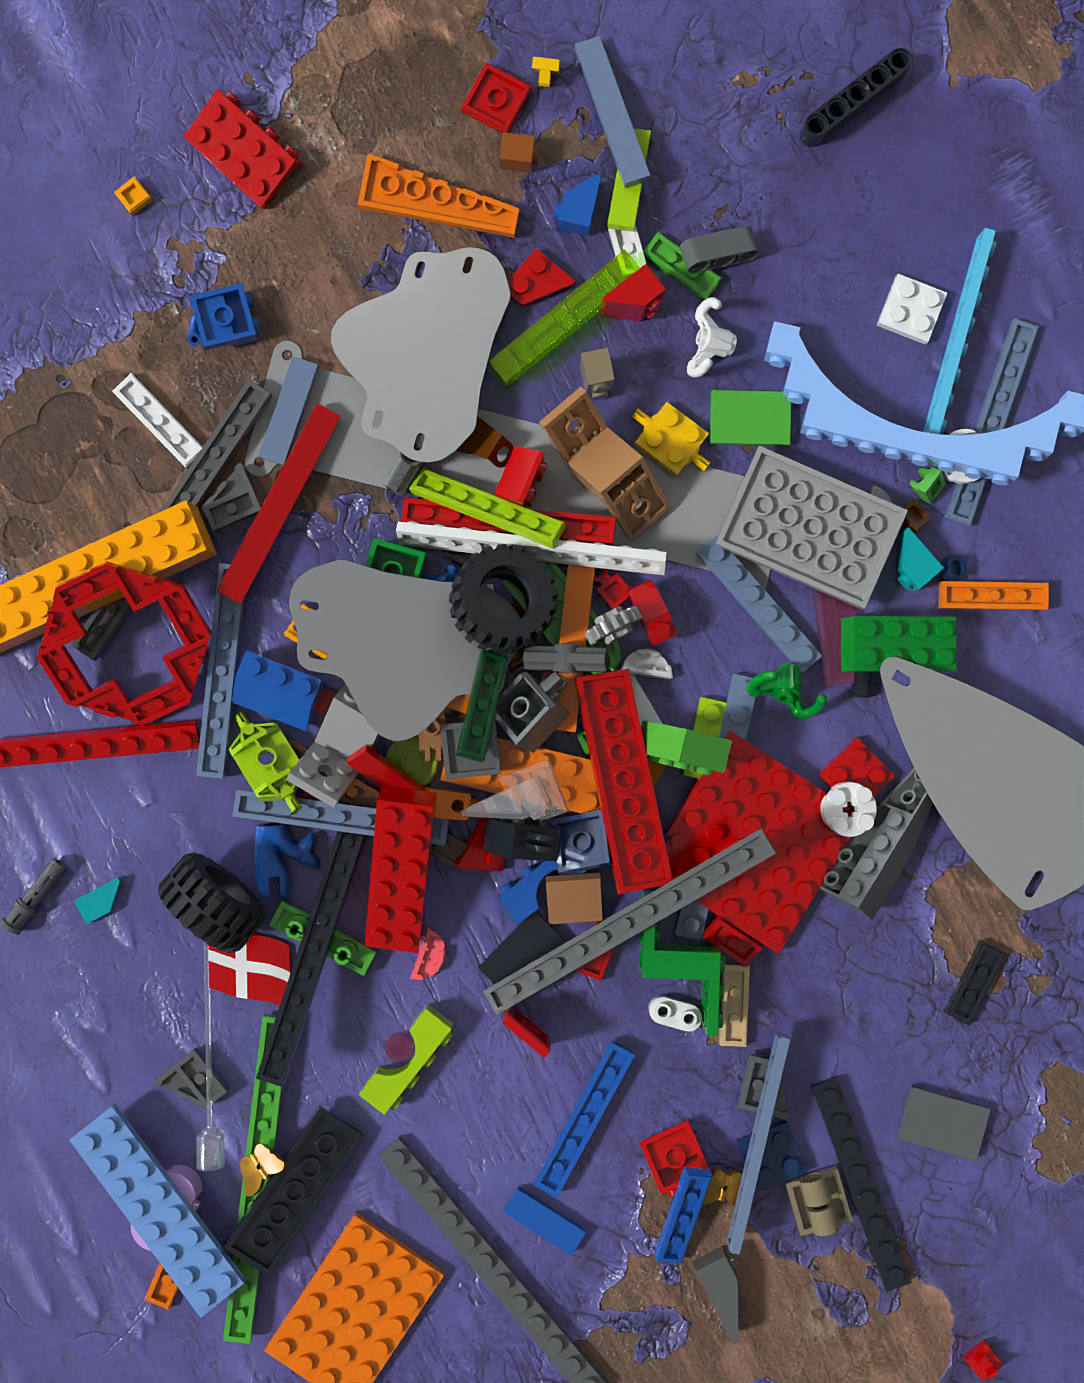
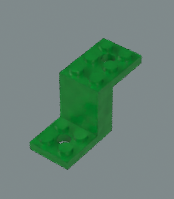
M653 889L641 890V898L652 893ZM658 923L641 931L639 971L642 978L702 980L701 1026L707 1036H718V1028L723 1027V1012L720 1011L719 1000L724 999V984L720 982V973L725 972V957L721 956V952L712 944L660 942V926H658Z

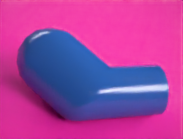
M193 314L190 317L187 340L190 345L198 346L201 343V337L195 315Z
M448 565L444 568L445 575L425 576L422 579L453 582L459 568L457 565Z

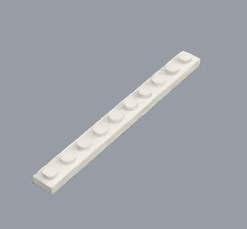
M413 521L407 523L398 522L396 528L399 545L480 553L485 547L492 546L495 549L498 544H507V549H512L516 545L522 547L521 552L525 554L531 551L536 554L534 558L536 561L543 560V562L656 575L665 574L667 552H661L657 549L644 550L635 549L630 546L617 547L598 542L593 544L582 543L572 539L566 541L558 540L554 549L516 534H503L493 530L486 532L476 531L466 527L450 528L440 524L432 526Z

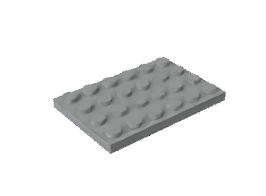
M759 446L715 545L863 610L866 608L908 510Z

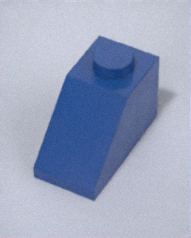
M595 174L566 192L562 203L557 202L554 219L558 220L559 230L589 236L600 188L601 175Z

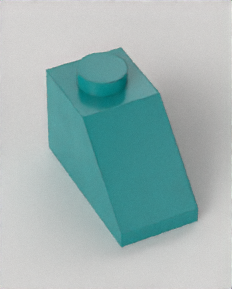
M908 527L901 531L897 537L895 572L899 575L898 581L905 589L919 590L944 567Z

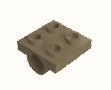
M836 1166L801 1175L785 1182L800 1236L811 1233L817 1236H828L838 1232L841 1228L840 1225L853 1222Z

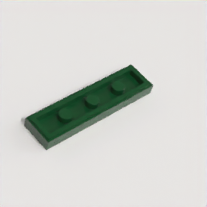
M486 650L480 651L456 756L481 763L484 762L507 664V656Z

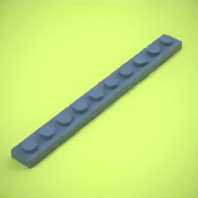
M732 674L720 738H724L728 731H732L746 740L755 697L746 691V687L752 679L751 677ZM696 901L679 909L674 934L701 941L708 909Z

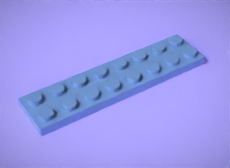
M116 1104L107 1109L69 1140L200 1318L245 1283L247 1279Z

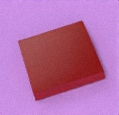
M485 62L461 107V112L502 134L503 132L510 133L532 92V86Z
M514 1006L503 1012L502 1023L545 1058L551 1051L550 1037Z

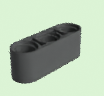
M750 226L692 237L680 245L687 270L692 274L745 263L755 259L760 254Z

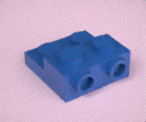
M242 283L189 296L205 350L232 344L234 347L259 341L257 333L262 331L258 317H252L250 308L255 307L250 291L245 292Z

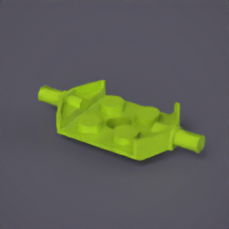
M244 712L239 713L242 720L237 714L234 719L240 726L241 733L229 748L231 756H233L259 802L283 800L286 801L293 814L297 813L296 808L298 811L303 808L295 796V792L299 787L286 780L290 771L299 761L297 755L277 723L253 725V723L249 722ZM270 753L274 755L273 762L268 765H263L259 762L263 754Z

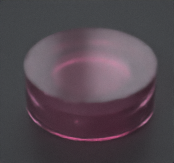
M401 1032L392 1034L385 1045L387 1056L394 1061L407 1059L413 1049L411 1038Z

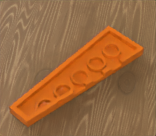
M367 154L358 200V207L360 209L515 238L519 208L487 196L478 195L476 192L465 188H457L441 179L435 180L424 176L422 172L411 171L400 167L399 164Z

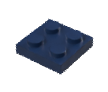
M601 810L553 820V827L561 829L557 857L558 873L564 875L612 865Z
M786 1120L773 1124L769 1128L756 1183L758 1193L808 1173ZM752 1133L736 1139L744 1160H746Z

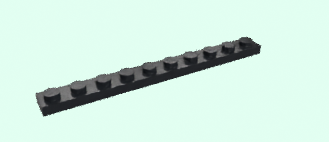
M337 831L256 1079L280 1087L285 1085L366 835Z

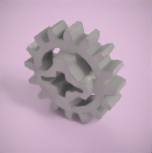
M619 606L597 617L595 620L596 625L587 630L585 635L590 645L602 640L608 645L630 634L633 631L631 626L643 617L637 606L630 607L625 611Z

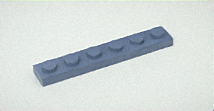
M718 536L714 537L696 555L792 664L798 666L802 673L805 672L822 657L820 652L732 552L715 545Z

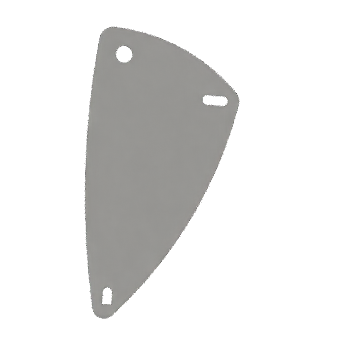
M898 657L887 658L881 665L880 675L905 749L938 812L981 870L1009 899L1023 910H1033L1049 904L1084 885V746L1032 715L966 683ZM896 670L910 677L911 682L908 686H902L892 680ZM1042 871L1044 878L1032 897H1027L1025 890L1035 872Z

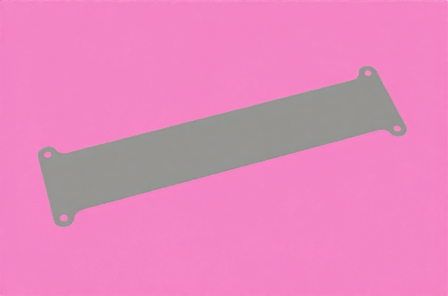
M292 341L280 342L274 348L264 389L273 396L254 423L245 458L246 469L254 476H265L274 466L278 465L277 463L265 460L262 467H257L254 464V460L259 457L291 359L284 360L282 353L285 350H290L292 356L302 359L300 347ZM318 369L293 446L316 403L341 417L312 470L388 489L383 486V483L398 460L400 451L392 444L371 438L363 432L361 419L367 401L365 389L354 377ZM478 409L477 416L501 433L512 443L513 448L518 446L545 453L544 462H547V471L542 482L537 481L535 484L537 494L532 506L526 505V508L541 510L549 504L555 512L613 517L606 504L570 472L540 424ZM377 411L373 421V427L375 428L381 425L382 411ZM502 447L497 455L498 461H503L506 458V447ZM633 448L644 458L671 508L633 541H630L624 535L616 522L613 546H630L635 549L644 550L657 549L661 552H667L666 560L709 570L696 553L714 537L719 536L745 476L710 467L703 471L694 463H690L675 477L641 450ZM458 451L453 452L442 460L426 462L423 467L494 495L505 470V467L498 468L487 459ZM407 457V461L416 462V460ZM410 489L406 492V494L417 496L410 493ZM641 502L636 506L635 510L642 505ZM734 554L766 590L771 569Z

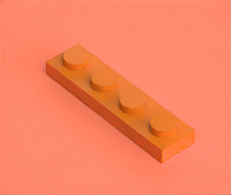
M939 582L938 609L1048 610L1049 583Z

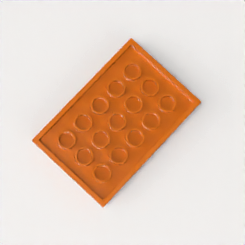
M355 1212L264 1351L310 1383H373L443 1278L444 1271Z

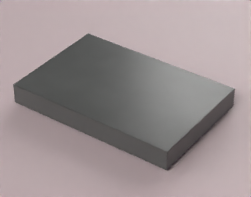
M910 1085L897 1138L905 1142L977 1161L991 1109L987 1106Z

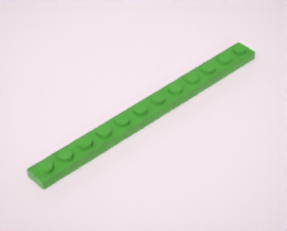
M264 1014L262 1017L246 1156L255 1154V1147L263 1143L272 1148L273 1153H275L283 1087L256 1079L276 1018L275 1015ZM243 1181L237 1224L258 1195L247 1196ZM233 1255V1262L247 1280L228 1296L223 1341L250 1344L253 1336L260 1271Z

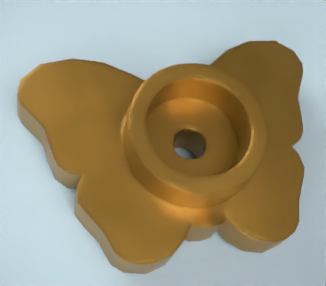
M264 1143L258 1144L255 1147V1154L245 1156L240 1160L241 1174L244 1176L243 1183L247 1196L258 1194L263 1188L265 1179H269L272 1174L283 1172L288 1165L286 1160L282 1159L277 1153H273V1149Z
M714 1168L711 1172L712 1178L702 1205L710 1204L717 1199L724 1202L726 1199L735 1207L742 1174L736 1169L728 1173L726 1171L723 1172L721 1168Z

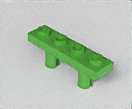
M283 900L269 926L301 942L310 914ZM336 928L327 957L364 976L378 950L365 946V943Z

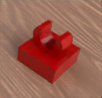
M984 1339L963 1356L983 1382L988 1378L992 1379L999 1373L998 1370L1004 1365Z

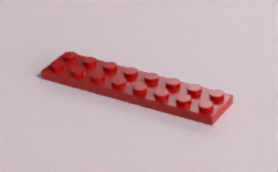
M629 669L576 677L574 680L606 830L617 893L622 894L663 886L673 879Z

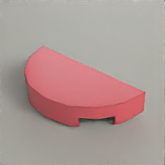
M430 927L427 928L410 979L423 980L433 976L440 970L445 961L446 947L444 940L437 931Z

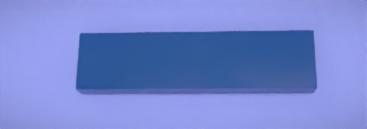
M684 1167L654 1253L656 1261L682 1264L712 1178L710 1169Z

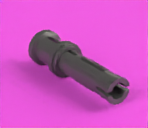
M52 858L49 865L36 879L23 898L20 897L14 901L15 906L6 917L0 919V924L9 932L20 935L23 931V925L30 916H35L37 913L36 906L51 889L62 872L66 870L67 866L60 860ZM48 876H50L49 880L42 887V889L39 892H37L38 888L42 885L45 879ZM21 913V916L18 918V920H15L18 914Z

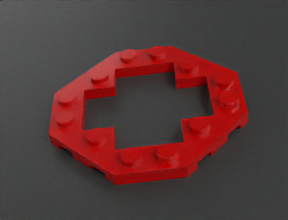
M106 561L57 585L37 660L66 704L74 707H86L93 709L95 713L112 718L117 716L130 720L133 724L143 726L190 703L211 636V630L184 585ZM119 588L134 612L155 601H159L185 644L164 654L162 657L174 679L131 700L116 678L92 689L65 647L66 644L87 633L74 610Z

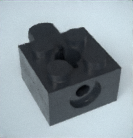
M498 814L497 819H486L482 851L510 859L557 862L561 829L551 827L550 821L536 820L537 818L525 816L514 818V816Z

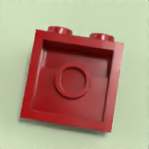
M688 1120L639 1142L662 1196L668 1194L669 1198L674 1197L684 1167L710 1169Z

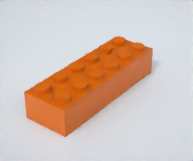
M498 737L501 774L446 780L445 768L443 767L440 779L577 813L601 810L591 759L541 747L533 753L516 745L514 741Z

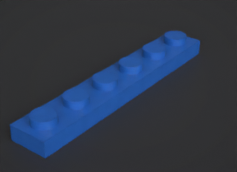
M612 1040L609 1042L534 1180V1186L558 1198L635 1056L634 1052Z

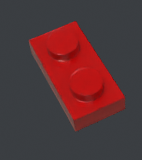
M717 916L703 932V939L745 967L762 949V943L720 916Z

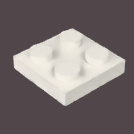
M897 274L876 326L926 345L934 329L947 292Z

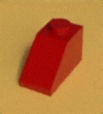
M651 579L627 590L633 607L637 606L643 617L640 619V623L645 635L654 646L678 635L670 613Z

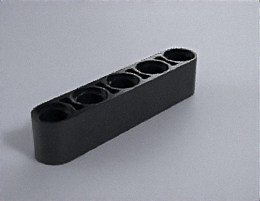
M902 47L892 50L806 118L800 132L802 143L808 147L818 146L902 81L913 61L910 51ZM893 63L900 64L902 68H896ZM872 79H878L881 84H875ZM851 95H857L861 101L854 100ZM830 111L838 112L840 117H834ZM809 127L817 128L820 133L811 132Z

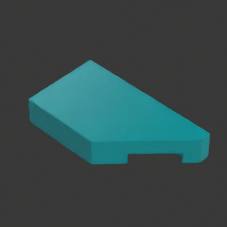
M121 877L74 900L86 924L113 911L115 899L123 881Z

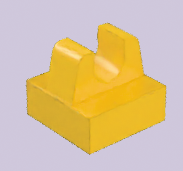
M533 57L532 70L533 72H540L539 86L550 87L551 74L559 75L560 60Z

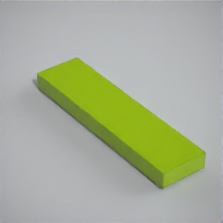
M633 128L646 162L651 130ZM618 169L610 207L608 229L634 232L642 183L624 188Z

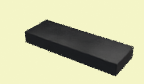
M979 940L944 1012L970 1026L1006 954Z

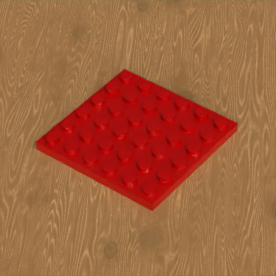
M728 731L724 739L732 740L725 773L713 771L712 776L701 774L665 831L671 836L665 845L672 879H676L763 828L777 853L695 901L779 954L824 882L825 875L830 872L837 861L839 852L845 848L851 837L835 833L823 821L821 802L824 796H827V793L732 731ZM843 807V812L847 813L848 817L854 812L848 807Z

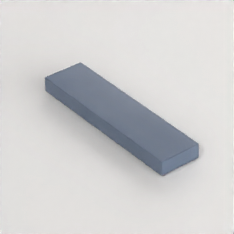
M292 356L259 453L260 458L284 465L292 449L319 369L318 364Z

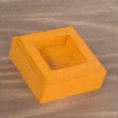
M135 176L114 192L132 216L153 201Z

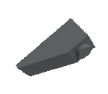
M721 1246L693 1262L696 1272L733 1344L739 1342L738 1280L735 1274L738 1266L732 1254L726 1255Z

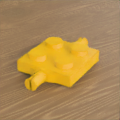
M668 402L651 418L639 408L633 414L632 418L644 426L643 432L636 440L634 446L675 477L691 462L703 471L711 463L698 454L701 444L709 433Z

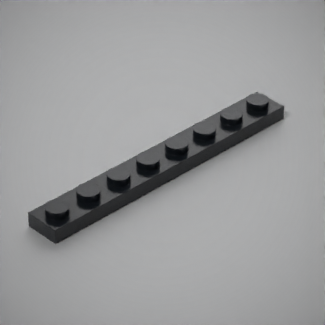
M834 1076L810 1085L886 1292L912 1283L837 1077Z

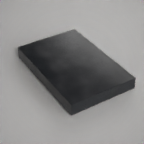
M534 911L478 965V969L493 984H496L567 941L537 911Z

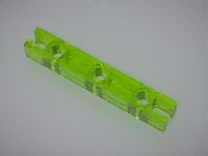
M624 249L489 361L491 368L504 384L509 387L601 311L602 298L640 267Z

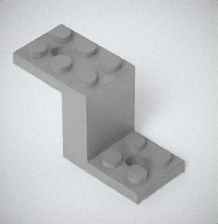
M346 683L333 698L314 743L290 771L286 779L333 808L359 775V772L347 764L348 756L366 744L375 749L381 737L380 734L371 728L360 712ZM319 772H325L329 776L324 777L321 774H319Z

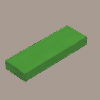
M657 232L643 251L645 259L702 300L709 298L722 280V277L712 270L693 274L689 273L680 247L659 232Z

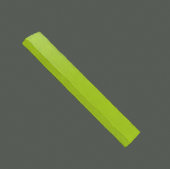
M421 468L409 487L410 493L552 549H554L565 529V522L425 468Z

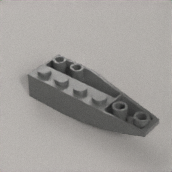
M915 768L876 807L873 827L858 836L850 838L845 848L839 852L837 861L830 872L825 875L824 882L819 888L847 908L870 920H873L905 866L933 804Z

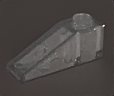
M540 774L476 802L460 812L462 816L525 819L531 816L533 820H536L548 814L547 809L553 805V802Z

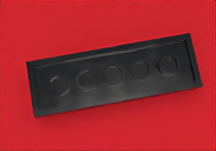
M319 1105L283 1157L287 1161V1168L283 1172L271 1175L224 1243V1249L270 1276L364 1138V1133Z

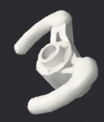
M715 297L704 300L697 307L695 319L700 326L696 336V344L699 348L696 355L687 365L688 375L694 378L703 376L711 368L713 361L710 358L714 355L721 357L730 356L736 347V335L731 333L730 330L719 328L708 315L710 308L718 310L722 307L721 301Z

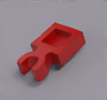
M600 568L603 574L599 577L594 575L593 583L601 585L596 589V592L613 610L630 599L627 590L630 588L617 573L610 577L608 569Z

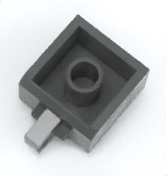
M523 672L499 696L494 718L516 745L534 753L570 714L558 700L560 694L568 685L567 680L557 672H553L543 681L528 672Z

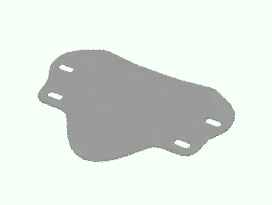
M472 247L447 253L416 252L406 260L400 284L395 290L354 307L336 321L331 330V344L334 353L346 370L363 386L367 394V401L361 419V428L367 436L392 444L410 459L420 462H435L455 452L474 431L480 389L498 326L510 301V290L504 268L493 254L483 249ZM467 257H472L473 264L471 267V271L469 273H464L463 266L465 263V259ZM424 262L423 275L421 278H416L417 264ZM377 411H382L381 425L375 428L373 427L375 414ZM422 433L425 436L421 450L416 451L414 449L416 436Z
M337 560L314 567L299 576L290 593L289 609L297 629V657L299 663L309 671L334 674L342 678L371 728L382 737L392 741L407 740L418 735L438 717L456 696L470 695L481 649L478 648L479 643L475 640L470 644L465 639L467 633L464 630L459 632L455 626L457 618H451L450 608L452 604L449 602V594L452 591L451 586L453 582H440L392 574L347 560ZM481 585L479 590L481 602L492 616L503 621H517L520 619L517 611L506 599L488 586ZM304 600L316 602L319 608L318 610L303 609L300 607V602ZM488 647L486 651L492 652V648ZM310 650L324 651L328 654V657L325 660L310 658L308 653ZM507 650L500 654L508 657L501 690L504 685L508 664L515 655V653L508 654Z

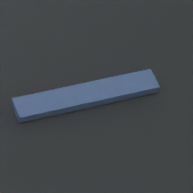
M600 36L575 43L576 55L624 188L649 181V170Z

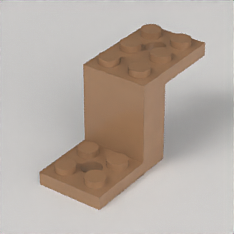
M579 387L539 421L570 472L606 504L612 516L616 517V522L624 535L630 541H633L671 508L644 458L607 427L587 391L582 387ZM577 420L576 426L569 430L571 423ZM641 502L642 505L635 510L636 506Z

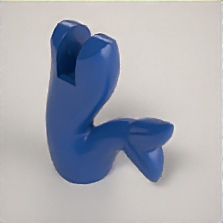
M262 823L256 826L254 863L257 889L261 900L269 899V878H277L279 899L287 898L289 895V874L277 850L286 857L297 860L301 864L319 869V862L314 854L311 853L315 840L313 832H310L298 844H295L290 839L286 824Z

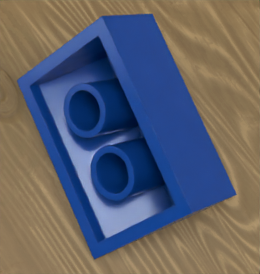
M246 650L236 673L232 702L307 732L327 682Z

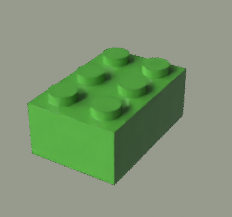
M642 721L641 730L649 761L710 776L713 775V771L725 773L732 740L689 729Z

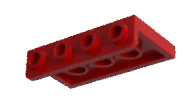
M216 89L183 137L260 208L265 209L295 167H302L303 163L298 159L300 154L289 144L284 146L278 141L280 135L269 126L265 129L259 123L261 118L249 108L245 111L240 106L242 101L230 91L224 93Z

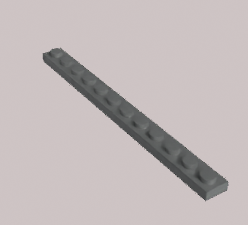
M250 379L247 380L161 511L185 500L197 507L200 506L273 395ZM123 597L94 610L84 625L87 630L86 635L74 640L71 646L90 659L97 661L131 610V606L126 598Z
M761 828L483 992L495 1014L498 1015L776 854L777 851L764 829Z
M401 1136L397 1137L383 1149L378 1157L569 1383H608L605 1377Z

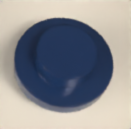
M950 555L941 561V565L944 568L940 572L946 581H959L965 575L967 566L962 558Z

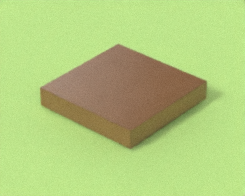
M600 873L546 876L549 924L602 921Z

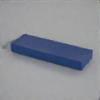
M520 1187L516 1188L503 1210L505 1214L571 1256L586 1234V1229Z

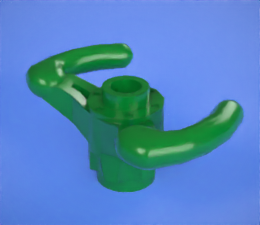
M790 663L782 664L777 670H770L756 675L749 681L746 687L747 693L753 697L769 695L775 697L779 702L789 705L792 715L798 719L810 718L820 713L827 702V697L822 694L818 696L812 706L807 708L803 706L800 694L802 672L798 666Z

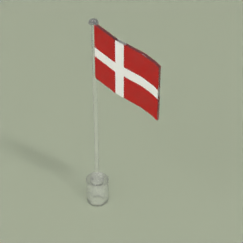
M253 935L240 951L234 953L219 951L216 947H211L204 941L207 1127L202 1128V1133L196 1135L197 1170L209 1171L225 1167L224 1132L218 1131V1127H213L210 988L238 998L266 1001L280 1005L291 973L290 945L283 941L267 936Z

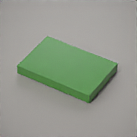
M711 390L709 445L789 447L791 402L787 400L788 397L782 396L783 392Z

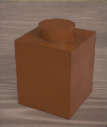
M503 132L500 169L532 173L533 163L538 164L539 147L535 146V136Z

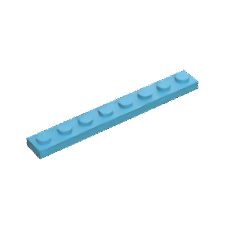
M985 228L976 239L923 432L942 435L946 428L947 420L944 419L946 409H950L954 399V394H951L953 384H956L960 377L959 361L960 358H964L968 348V343H965L967 333L972 331L975 323V318L972 317L974 308L978 307L982 298V292H979L980 285L987 278L989 267L986 266L988 257L993 255L996 247V241H993L995 230Z

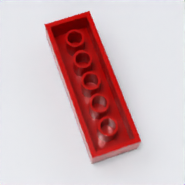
M382 786L376 806L365 946L419 953L424 927L437 800L436 792Z

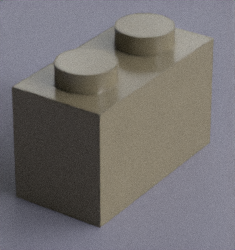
M608 348L581 353L580 371L584 390L594 400L608 397V393H611L615 380Z

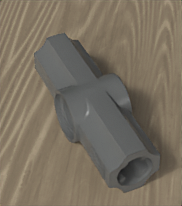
M422 433L416 436L414 444L416 451L422 448L425 438ZM400 452V456L383 486L404 497L419 470L425 466L426 462L407 461V456Z
M555 644L554 647L529 646L524 650L523 662L524 669L553 670V672L576 674L577 671L606 672L608 654L607 648L602 647L584 648L571 644Z

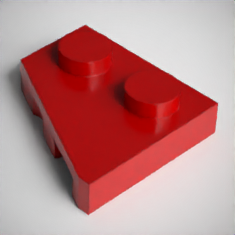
M537 248L508 280L510 298L522 308L533 304L538 299L548 298L557 291L564 288L569 289L575 285L573 278Z
M481 816L474 833L469 836L465 843L467 845L460 859H455L453 867L503 872L505 857L482 851L486 819H497V816Z

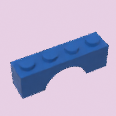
M542 861L536 867L532 863L520 873L522 878L515 883L510 880L499 889L501 894L498 896V900L517 925L539 908L537 900L538 885L546 874L558 869L557 862ZM587 870L579 871L578 873L583 874Z

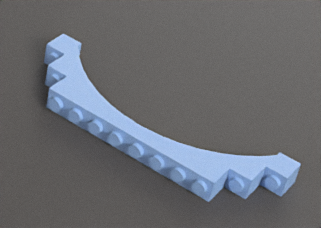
M774 321L764 361L769 362L774 367H789L782 396L788 397L787 400L795 404L808 403L800 433L806 434V437L809 439H826L832 441L837 446L846 447L851 445L859 447L858 449L865 453H874L876 451L884 453L890 459L899 460L905 458L912 460L911 462L918 466H927L929 464L937 466L943 472L951 473L958 471L965 473V476L968 478L980 479L983 477L991 479V482L994 484L1005 486L1012 484L1018 478L1024 455L1028 460L1042 461L1046 460L1053 453L1058 431L1066 437L1080 436L1084 432V395L1067 391L1059 399V403L1048 411L1018 425L989 433L940 435L916 431L891 423L851 401L820 371L799 336L801 327Z

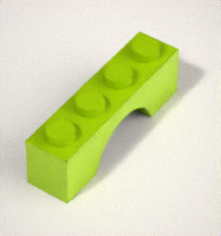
M428 1004L409 1030L415 1042V1055L411 1061L397 1069L378 1067L362 1087L359 1095L383 1115L389 1109L394 1111L403 1099L400 1094L406 1087L411 1089L420 1078L417 1074L422 1066L428 1068L437 1056L434 1053L439 1045L444 1047L453 1036L451 1032L453 1023Z

